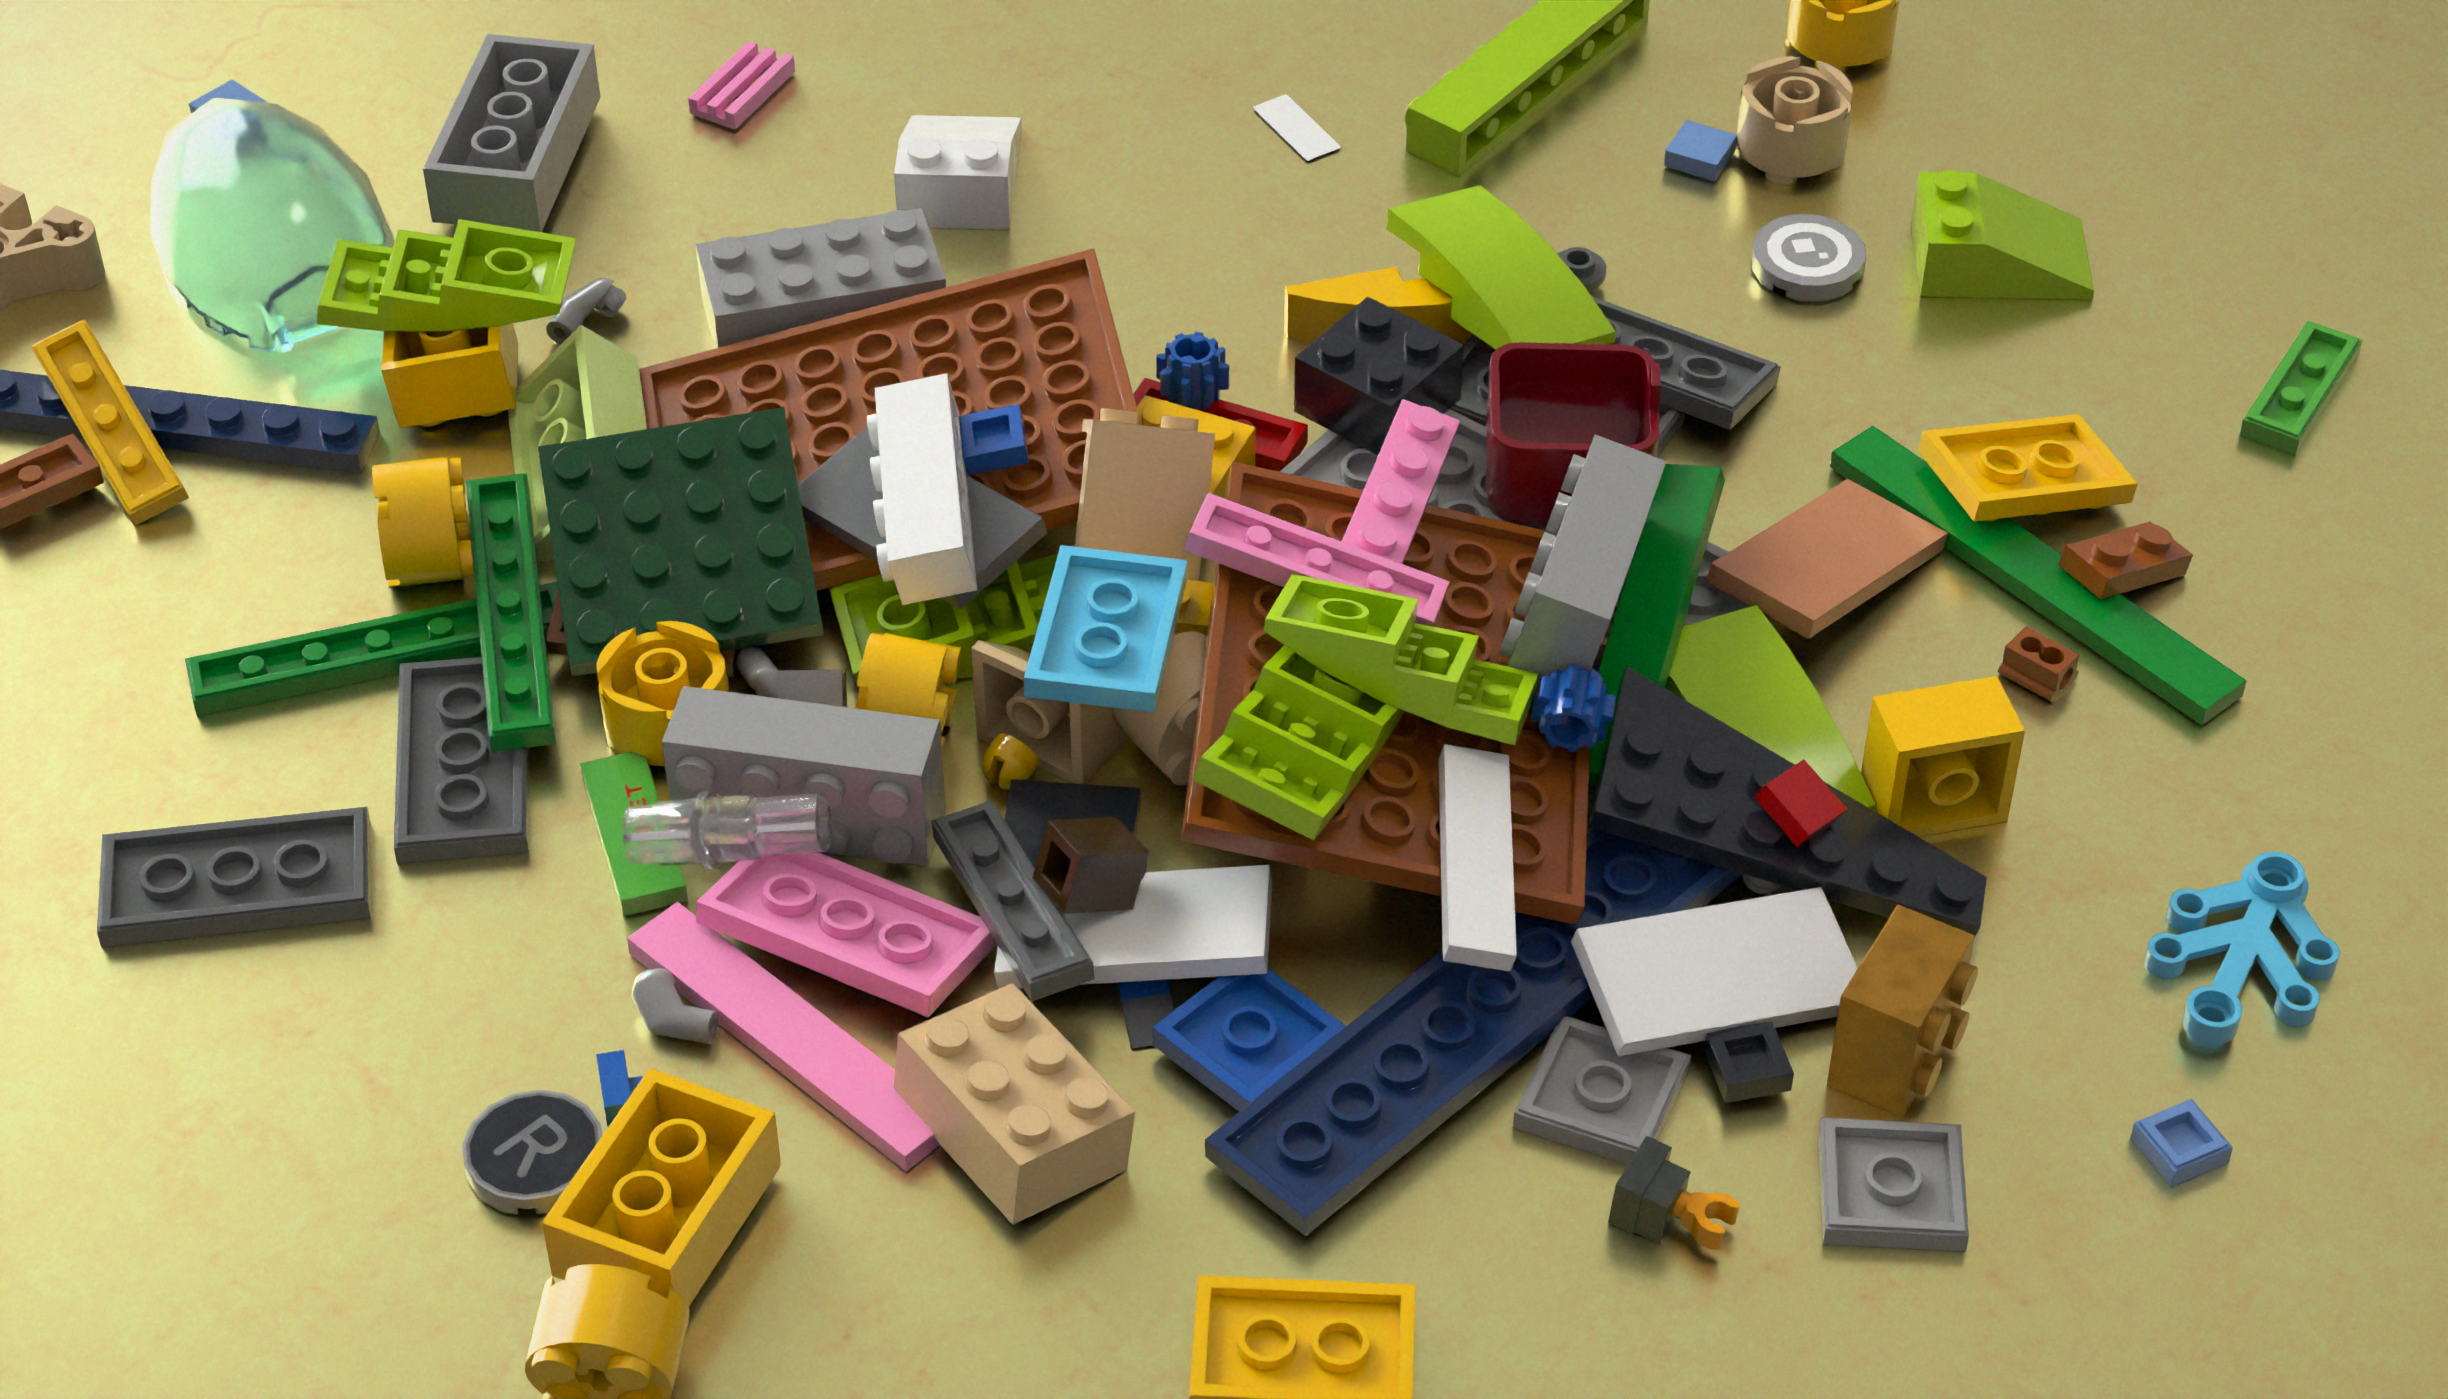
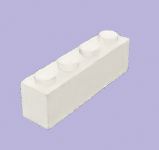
M948 374L875 388L876 414L867 415V425L873 450L880 452V456L870 458V467L877 494L883 493V499L873 501L879 535L881 538L886 537V543L876 546L883 581H895L902 605L976 591L977 582L966 468L962 450L960 414Z

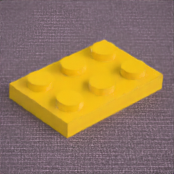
M2080 414L1926 430L1922 433L1917 450L1974 522L2132 503L2138 485L2136 480Z
M1198 1275L1189 1399H1413L1416 1284Z

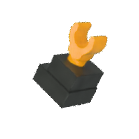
M1646 1135L1615 1185L1608 1223L1631 1234L1637 1233L1661 1244L1673 1222L1678 1218L1683 1227L1691 1231L1696 1242L1705 1248L1720 1250L1725 1229L1708 1219L1716 1218L1729 1225H1735L1740 1207L1739 1202L1731 1196L1722 1193L1705 1194L1703 1192H1695L1691 1194L1687 1192L1691 1171L1669 1162L1672 1147Z

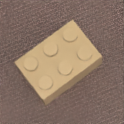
M1013 983L898 1033L894 1090L932 1130L936 1141L1012 1225L1127 1170L1135 1111Z

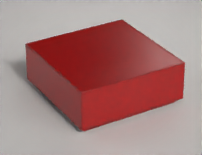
M1804 759L1765 784L1754 796L1797 847L1836 822L1847 810L1845 805Z

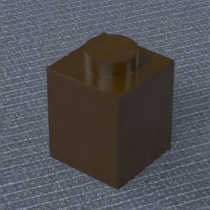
M1117 817L1051 820L1047 824L1032 878L1064 914L1133 909L1140 882L1145 876L1149 851Z

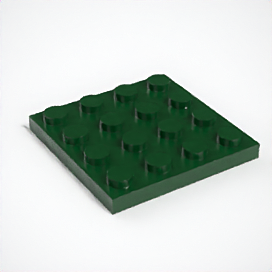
M784 407L538 446L572 676L596 673L598 658L612 639L632 628L636 629V636L657 631L656 622L678 621L700 627L715 638L719 644L720 652L824 635Z

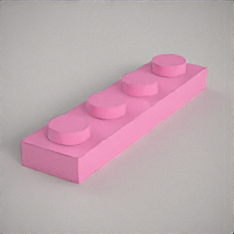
M1402 399L1342 542L1403 564L1460 423L1459 419L1442 414L1431 407L1420 406Z
M1211 493L1207 494L1189 532L1184 551L1266 580L1277 586L1284 587L1293 573L1417 598L1419 603L1415 623L1433 626L1450 582Z

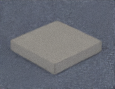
M1566 1016L1554 1028L1515 1109L1513 1128L1628 1165L1646 1135L1659 1140L1689 1073L1691 1055L1670 1048H1662L1618 1057L1606 1028Z
M1820 1117L1818 1149L1823 1244L1966 1252L1969 1240L1961 1124Z

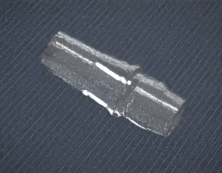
M713 790L700 791L696 798L662 800L656 801L652 805L629 806L625 811L622 831L625 853L633 865L659 863L661 866L701 864L705 870L720 869L724 862L759 860L762 856L828 852L832 841L833 826L830 804L824 793L758 797L756 794L720 797Z

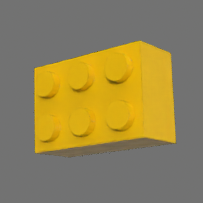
M649 1068L542 1222L552 1276L565 1280L567 1269L579 1265L600 1264L624 1267L650 1276L648 1289L666 1299L669 1288H672L682 1296L689 1307L781 1167L775 1112Z

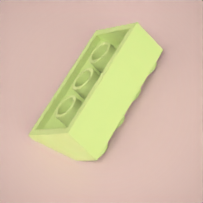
M580 325L517 388L516 408L508 410L514 474L527 473L537 562L554 560L538 446L646 429L637 357L583 325Z

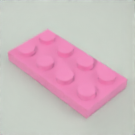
M768 833L696 903V923L926 1017H929L996 946V941L981 917L771 833Z

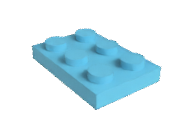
M1060 545L1024 675V697L1155 713L1187 583L1188 560Z

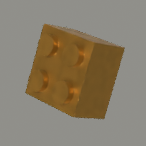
M1901 905L1896 906L1841 994L1827 1086L1900 1117H1904L1917 1093L1925 1097L1930 1094L1942 1066L1940 1054L1945 1047L1953 1051L1957 1048L1969 1021V1012L1962 1010L1961 1006L1965 1004L1970 996L1978 974V967L1969 964L1975 935Z

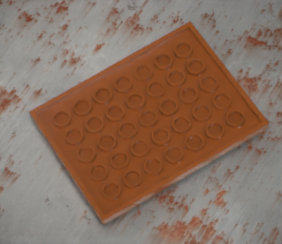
M1094 248L639 369L647 429L784 407L793 460L800 478L797 482L798 484L868 426L867 415L876 414L875 388L947 373L960 416L1020 404L1025 423L1029 463L968 475L966 469V475L1043 517L1046 530L1077 522L1087 433L1082 432L1083 419L1100 420L1101 408L1138 412ZM1139 413L1137 417V425H1141ZM804 519L816 591L881 574L877 561Z
M1232 461L1226 483L1225 499L1342 542L1363 490ZM1427 505L1403 564L1450 581L1433 627L1479 636L1475 660L1508 666L1510 658L1498 653L1511 619L1525 621L1524 617L1514 614L1545 530ZM1216 563L1181 841L1441 896L1438 760L1443 746L1446 744L1509 755L1515 912L1577 925L1585 905L1590 748L1584 746L1578 748V752H1568V748L1558 745L1554 748L1549 745L1547 740L1544 739L1545 733L1540 734V722L1531 720L1533 703L1515 745L1448 728L1405 711L1360 781L1315 840L1192 780L1201 756L1223 735L1232 711L1254 690L1263 666L1284 646V644L1264 631L1265 618L1284 587Z

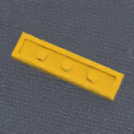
M85 319L31 346L134 526L189 498L184 486Z

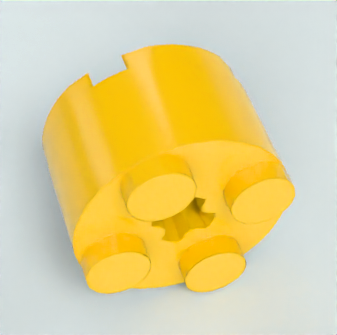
M1790 0L1787 37L1797 51L1815 60L1817 69L1819 61L1830 64L1843 72L1847 66L1863 65L1877 59H1885L1892 53L1900 0Z
M448 457L372 465L374 498H379V502H377L378 533L388 588L463 580L464 577L474 576L469 514L466 511L461 458L448 459Z
M678 621L656 622L657 631L637 636L635 628L622 632L605 646L597 661L598 690L607 745L616 753L634 752L645 755L648 765L663 766L664 768L662 740L683 686L729 692L726 663L719 650L718 642L710 633L702 628Z
M871 633L865 647L856 687H860L856 709L940 719V732H942L944 726L950 727L957 696V689L945 686L946 683L955 685L962 648L888 633ZM941 736L942 755L945 743V736Z
M600 1264L579 1265L568 1268L565 1281L555 1284L554 1277L552 1276L544 1286L524 1369L527 1379L535 1389L544 1395L543 1399H671L690 1315L685 1300L672 1288H669L667 1299L649 1290L650 1276L636 1270Z

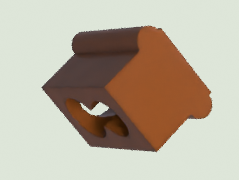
M2025 626L2005 646L2003 660L1998 668V673L2050 702H2054L2077 678L2079 673L2077 670L2079 654Z

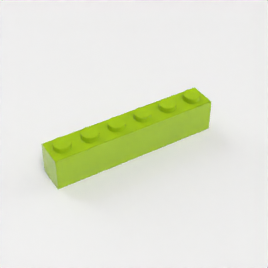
M1539 0L1535 6L1520 18L1511 21L1506 29L1486 45H1481L1461 65L1447 72L1442 80L1422 96L1412 100L1407 107L1404 117L1406 125V152L1459 177L1648 22L1650 0Z

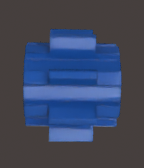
M1204 333L1178 334L1172 343L1167 342L1165 353L1157 354L1156 375L1157 379L1160 380V394L1168 396V402L1192 409L1202 408L1204 411L1211 408L1214 400H1219L1220 390L1229 389L1230 365L1226 364V349L1224 347L1218 348V342L1215 338L1209 339L1204 336Z
M1569 664L1568 669L1562 671L1555 669L1550 676L1544 675L1542 677L1539 695L1534 696L1531 720L1540 722V734L1545 733L1544 739L1552 747L1555 748L1558 745L1568 748V752H1578V748L1584 746L1591 748L1596 744V740L1603 741L1605 739L1607 722L1613 721L1616 696L1607 694V685L1602 683L1603 677L1593 668L1588 671L1579 668V664Z

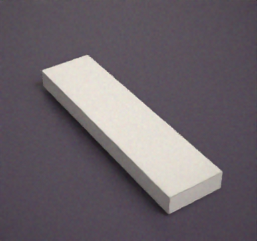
M1444 744L1438 760L1443 961L1511 971L1517 952L1509 755Z

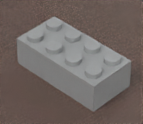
M495 34L486 35L423 167L432 222L457 225L458 220L461 219L542 232L601 98L594 44Z
M923 208L895 210L887 214L855 219H838L830 223L799 228H781L773 232L736 238L725 237L716 241L696 244L701 296L715 348L946 288V278Z
M1594 435L1586 458L1573 455L1560 489L1572 494V496L1570 497L1559 492L1514 614L1524 617L1525 621L1511 619L1498 653L1510 658L1508 667L1539 673L1535 696L1539 695L1542 677L1544 675L1550 676L1555 669L1562 671L1568 669L1569 664H1579V668L1591 670L1614 612L1666 460L1598 435Z
M683 686L662 740L675 833L749 843H758L768 833L824 854H838L883 860L890 863L929 866L936 843L933 838L931 821L943 817L946 811L940 719Z

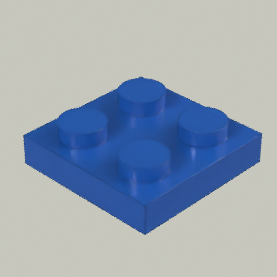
M1267 967L1266 974L1219 976L1153 1026L1152 1039L1153 1046L1240 1112L1344 1029L1346 1025Z

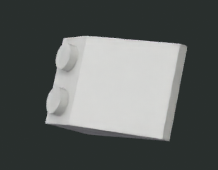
M912 115L898 143L894 170L896 210L923 208L929 228L1010 230L1022 128L1021 118Z

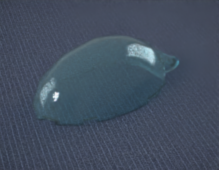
M213 98L166 133L152 178L150 235L167 284L186 308L192 307L199 315L204 317L207 327L221 335L226 336L233 333L241 338L248 339L250 348L270 352L277 349L281 353L293 350V343L340 328L316 324L317 306L337 240L342 239L392 248L395 242L368 174L321 126L278 104Z

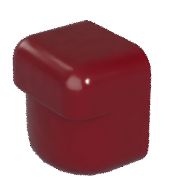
M1518 342L1501 346L1492 353L1489 368L1486 416V488L1488 503L1493 514L1504 522L1524 526H1547L1559 492L1570 497L1572 496V494L1560 489L1573 455L1586 458L1594 435L1657 457L1660 434V363H1655L1654 358L1647 351L1629 345Z

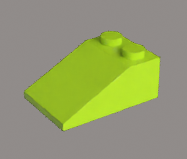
M1955 170L1918 172L1911 230L1920 297L2093 300L2094 286L2082 219L1976 172H1958Z

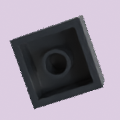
M1367 297L1295 356L1294 412L1379 455L1402 399L1420 406L1431 407L1442 414L1446 413L1461 400L1464 345Z

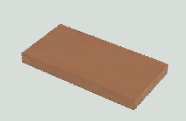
M1846 479L1712 562L1707 582L1748 606L1757 604L1764 615L1809 639L1942 552L1948 533L1855 482Z

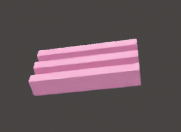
M748 41L688 98L690 114L735 130L795 72L794 56L784 53L779 59H776V50L766 47L761 53H758V44ZM763 71H766L763 75H761V76L750 86V84H751ZM736 98V100L725 111H723Z

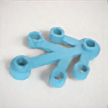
M2266 852L2257 856L2253 862L2245 867L2239 881L2198 891L2194 889H2180L2171 895L2166 920L2174 930L2182 934L2159 933L2151 937L2144 959L2147 970L2160 978H2175L2183 973L2187 960L2227 951L2212 985L2196 988L2189 994L2182 1019L2183 1026L2189 1038L2198 1046L2209 1049L2218 1048L2235 1037L2242 1015V1004L2238 996L2255 960L2277 992L2274 1005L2276 1016L2282 1022L2291 1026H2305L2314 1020L2320 996L2316 988L2304 982L2299 973L2315 981L2329 979L2335 973L2340 949L2333 940L2323 935L2303 905L2307 898L2309 884L2303 866L2294 857L2281 852ZM2249 906L2243 919L2204 928L2208 914ZM2181 909H2188L2195 913H2187ZM2276 915L2299 945L2295 958V967L2270 930ZM2160 953L2169 954L2174 958L2163 957ZM2311 955L2319 956L2324 960L2314 959ZM2290 1001H2298V1002H2301V1003L2304 1004V1005H2303V1006L2295 1005V1004L2291 1003Z

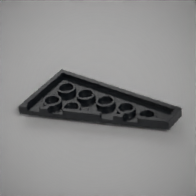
M1626 666L1618 686L1613 721L1610 723L1588 827L1798 891L1822 887L1828 900L1887 918L1891 916L1897 905H1901L1976 936L1981 927L1986 876L1826 782L1824 783L1845 805L1847 810L1836 822L1797 847L1754 798L1765 784L1795 764Z

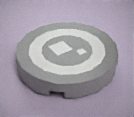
M1793 214L1774 219L1760 228L1752 245V271L1761 284L1773 291L1774 285L1785 289L1786 297L1798 301H1825L1845 295L1852 290L1855 281L1859 280L1860 282L1864 275L1866 264L1865 243L1855 230L1838 220L1821 215Z

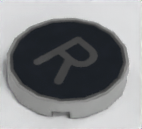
M545 1090L512 1094L489 1105L471 1123L462 1144L467 1181L480 1200L499 1211L518 1214L517 1208H536L537 1214L548 1213L602 1137L601 1124L586 1104L568 1094Z

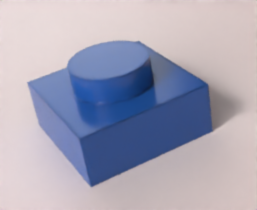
M1020 404L959 416L963 459L968 475L1029 463L1025 423Z
M624 1050L596 1054L607 1127L610 1126L643 1078L642 1075L628 1078Z

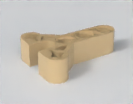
M0 183V312L14 301L61 289L82 291L100 283L105 275V267L92 220L55 205L33 224L25 193Z

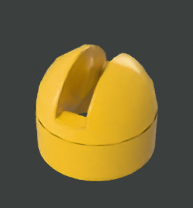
M999 733L985 752L982 771L991 784L999 781L1001 789L1010 790L1011 779L1029 780L1040 765V761L1033 750L1021 740L1009 734Z

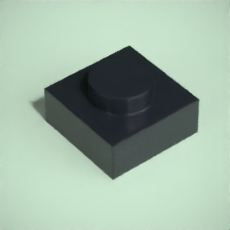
M1772 1021L1706 1033L1704 1052L1725 1103L1792 1090L1794 1072Z

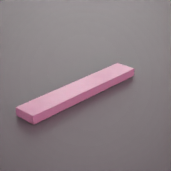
M676 902L627 937L629 954L648 969L662 968L669 971L676 980L674 986L681 995L698 1008L716 1011L718 1013L719 1025L907 1172L940 1146L934 1138L932 1130L893 1088L894 1068L718 932L696 923V915L679 902Z

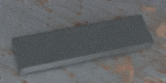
M992 800L931 821L934 840L1031 1001L1095 979L1093 961L1062 911L1033 880L1035 868Z

